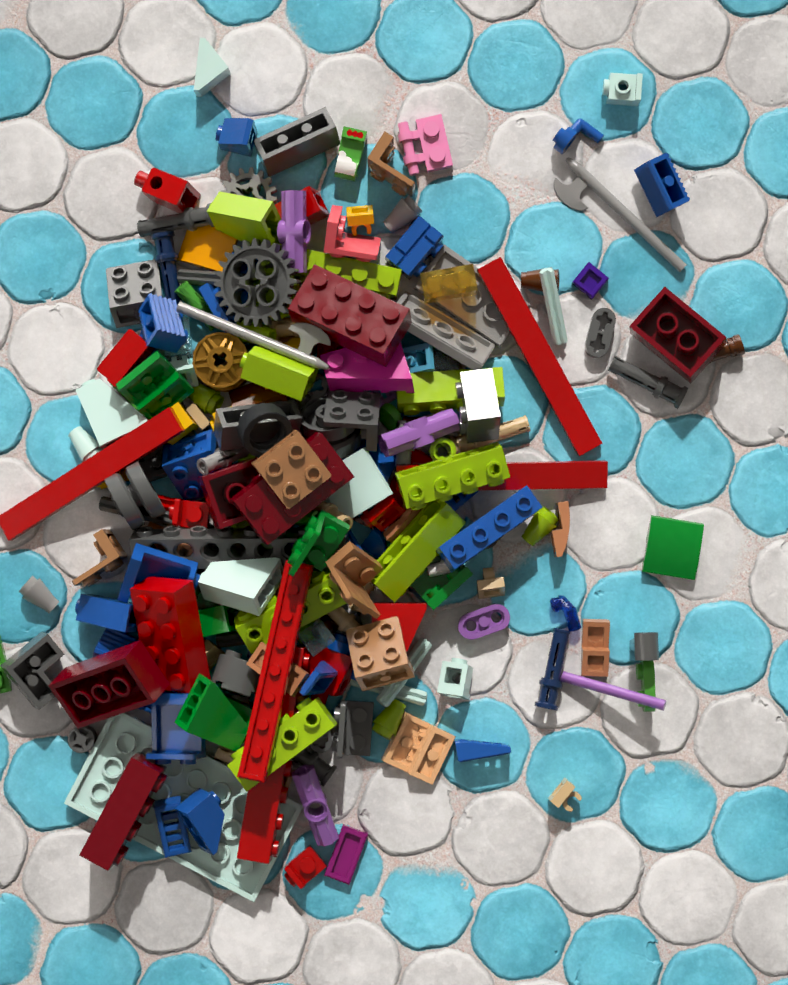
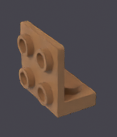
M384 131L367 158L368 170L371 171L369 174L379 182L386 180L392 184V189L399 195L405 197L408 194L412 197L415 193L416 183L389 166L395 155V152H393L395 149L394 137Z
M297 430L292 431L251 463L287 509L293 507L331 477V473Z
M101 529L93 534L97 540L93 542L101 556L106 555L108 558L72 581L74 586L83 585V587H90L102 579L100 574L104 571L106 573L109 571L113 572L124 565L122 560L127 557V554L111 530Z
M349 541L325 562L331 571L329 577L341 588L340 596L347 604H355L362 614L366 615L368 613L377 619L380 613L363 586L373 580L383 568L376 559Z
M397 616L346 630L355 679L362 691L415 677L413 667L407 656L401 625Z

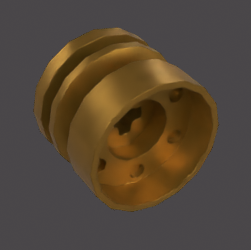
M216 332L205 336L198 342L193 352L192 364L196 375L207 387L220 392H229L247 382V380L240 378L243 368L239 366L245 352L249 353V351L238 337L230 333ZM226 355L227 365L223 366L220 364L216 367L218 364L215 360L216 357L222 358Z

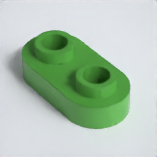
M641 661L640 664H636V678L641 680V691L637 692L656 697L654 661ZM637 703L638 707L643 708V712H655L656 708Z

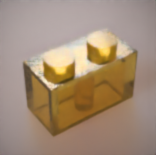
M473 264L420 273L424 304L477 294L478 288Z

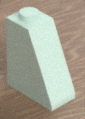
M101 379L88 380L81 385V388L76 389L83 409L102 449L148 421L147 418Z
M276 557L211 562L208 568L200 575L198 584L205 600L260 616L280 586L284 569L280 558Z

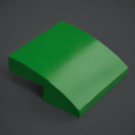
M158 351L116 383L118 390L134 403L137 410L148 420L168 407H172L177 402L181 403L194 392L193 387Z
M651 515L646 537L647 544L642 563V572L695 580L704 524Z

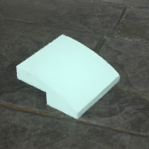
M366 447L342 460L355 477L328 498L331 503L338 507L339 511L354 518L387 498L393 492L371 455L366 451Z

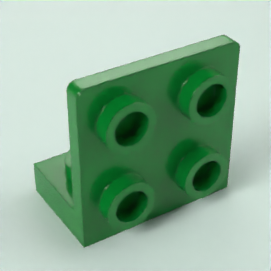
M322 509L317 517L312 515L305 526L303 537H298L291 549L292 554L287 562L291 564L288 574L294 576L302 562L313 565L314 568L322 572L327 565L325 562L332 557L347 534L350 525Z
M438 555L430 564L440 562L441 557ZM463 564L452 573L429 577L428 568L426 567L423 574L417 577L411 586L434 610L469 579L473 573Z

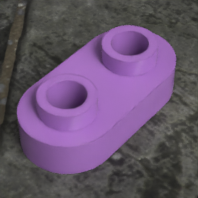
M492 604L466 613L458 621V630L464 638L471 640L503 630L510 621L509 611L503 605ZM494 612L500 613L501 620L499 622L492 621L491 615ZM468 621L476 623V628L473 631L467 630L466 624Z

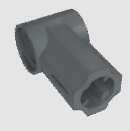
M658 632L634 633V638L630 640V650L634 651L635 660H659Z

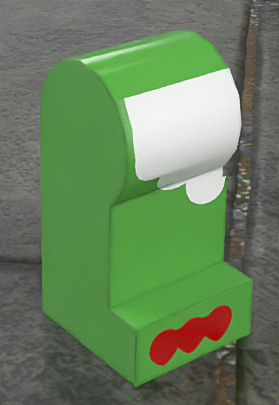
M343 127L334 177L351 181L356 180L367 141V131Z

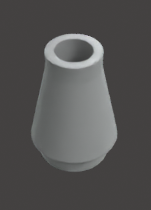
M408 195L405 199L401 198L383 223L394 233L416 220L422 209Z
M33 575L18 591L23 595V599L44 609L48 613L59 603V600L54 597L40 578L36 579Z

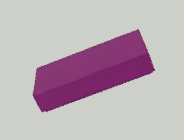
M343 824L324 876L349 885L368 833Z

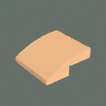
M404 711L397 733L392 736L381 760L433 785L456 736Z

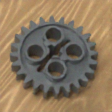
M253 238L251 245L249 241L243 240V248L233 245L234 254L224 253L228 261L218 262L223 267V271L215 272L217 276L221 277V281L214 283V286L221 287V291L217 292L215 296L224 298L219 306L229 307L226 315H235V322L240 323L244 319L245 326H251L253 323L255 327H261L262 322L265 325L271 326L272 318L275 321H281L280 312L289 314L286 306L293 301L292 295H296L298 292L294 289V285L301 283L300 280L294 279L293 276L300 271L290 267L294 264L295 259H285L289 252L284 249L279 251V244L274 243L271 245L270 241L266 239L261 244L259 239ZM272 262L274 271L268 276L266 274V266ZM246 263L248 272L242 277L240 269ZM260 279V285L255 287L254 282ZM272 289L274 292V299L272 302L268 303L266 299V294L269 290ZM246 290L249 297L247 302L243 304L241 302V294Z

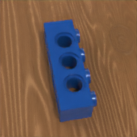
M526 485L442 544L436 552L452 573L537 513L542 508V505Z

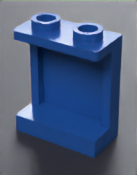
M136 543L117 600L128 603L131 594L130 588L149 576L193 580L194 589L196 590L200 574H196L198 562Z
M163 692L155 703L149 704L151 705L152 752L146 753V759H155V764H171V760H180L182 765L196 764L197 759L206 757V740L184 731L174 723L189 693Z

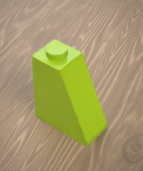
M218 192L207 210L216 230L237 240L249 241L251 245L253 238L259 239L261 244L266 239L270 241L271 245L274 243L279 244V251L282 250V244L279 243L277 237V226L281 217L273 201Z
M254 346L249 353L245 352L239 366L243 368L240 378L302 401L314 386L319 371L318 368H313L258 346Z

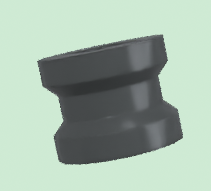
M90 725L78 729L75 727L68 735L69 747L77 753L91 750L98 738L97 732Z

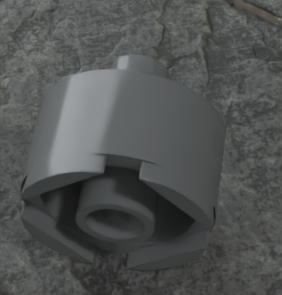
M226 650L225 654L219 655L211 681L215 684L216 682L221 683L222 690L246 698H250L251 694L256 695L260 674L246 665L248 661L241 659L242 654Z

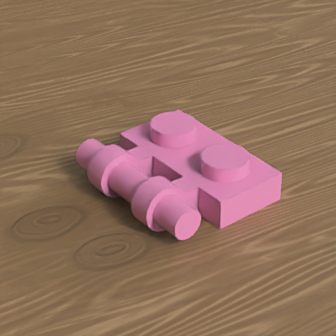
M441 114L416 119L417 130L410 131L408 122L398 124L399 134L397 136L399 143L403 146L405 154L403 162L404 166L408 167L410 176L420 173L418 164L425 163L427 173L453 167ZM420 140L423 153L415 154L413 141Z

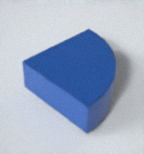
M375 527L361 547L376 559L388 547L383 531L381 532Z

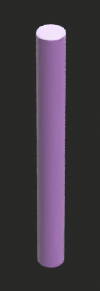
M565 671L561 675V681L663 711L666 706V700Z

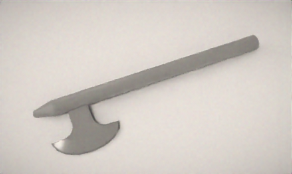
M569 157L566 158L569 167L578 177L569 185H565L555 178L554 190L564 204L577 211L588 209L582 203L580 194L589 186L677 271H682L687 265L580 163Z
M179 302L176 311L298 362L318 369L327 370L329 368L325 362L311 355L313 347L317 343L331 346L328 335L315 325L295 323L289 327L290 330L300 336V345L298 349H295L186 303Z

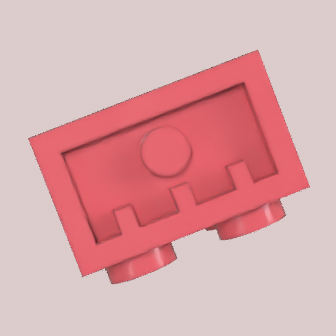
M332 205L327 221L324 253H329L330 256L336 258H343L345 256L356 257L357 260L362 262L377 260L381 238L359 234L354 236L352 233L344 232L346 216L342 215L343 206Z

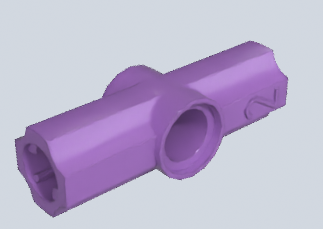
M281 191L282 220L279 221L277 226L278 241L282 244V250L284 249L289 252L285 259H295L294 264L290 267L299 269L300 272L298 273H307V244L311 238V227L309 221L306 220V191Z
M447 409L427 418L424 416L403 424V427L378 435V444L385 457L393 456L410 448L413 450L435 442L434 439L460 430V421L453 409Z
M306 764L300 766L291 774L304 808L305 817L309 821L317 846L325 847L331 845L339 839V835L327 804L326 795L322 790L314 765ZM313 803L321 804L318 808L309 807Z

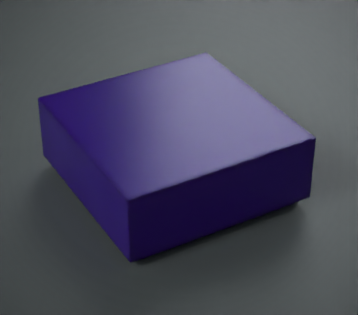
M588 262L571 284L592 300L608 281L609 277Z

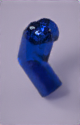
M563 595L551 598L550 605L554 612L563 611L568 630H579L581 624L576 607Z

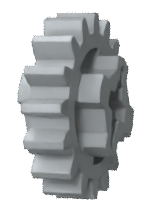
M250 167L248 173H244V170L239 168L240 175L236 176L231 172L230 177L232 181H223V185L227 190L220 192L243 196L242 194L249 195L252 192L254 198L263 199L259 195L261 186H263L266 191V200L273 201L274 203L278 201L277 197L271 196L277 192L276 187H269L272 179L268 177L264 180V172L262 170L256 175L253 167ZM250 180V182L247 184H239L243 181Z

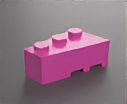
M401 342L386 367L347 348L320 355V359L329 366L327 370H323L330 391L364 392V390L381 391V393H389V391L415 393Z

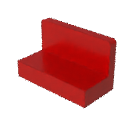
M128 329L97 367V370L107 378L109 383L117 388L116 383L145 361L155 348L146 346L147 342L132 329Z

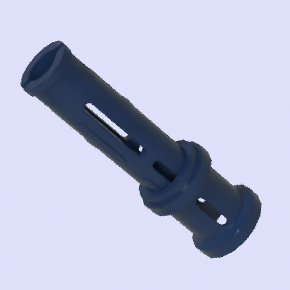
M165 231L152 234L151 239L155 241L157 252L155 262L160 264L165 297L172 300L176 299L177 304H179V302H182V299L175 293V290L180 286V283L177 282L178 273L176 267L179 255L175 253L173 241L175 232Z
M554 628L544 678L541 677V680H539L541 688L538 701L535 702L534 706L558 711L556 703L559 689L563 687L560 677L570 631Z

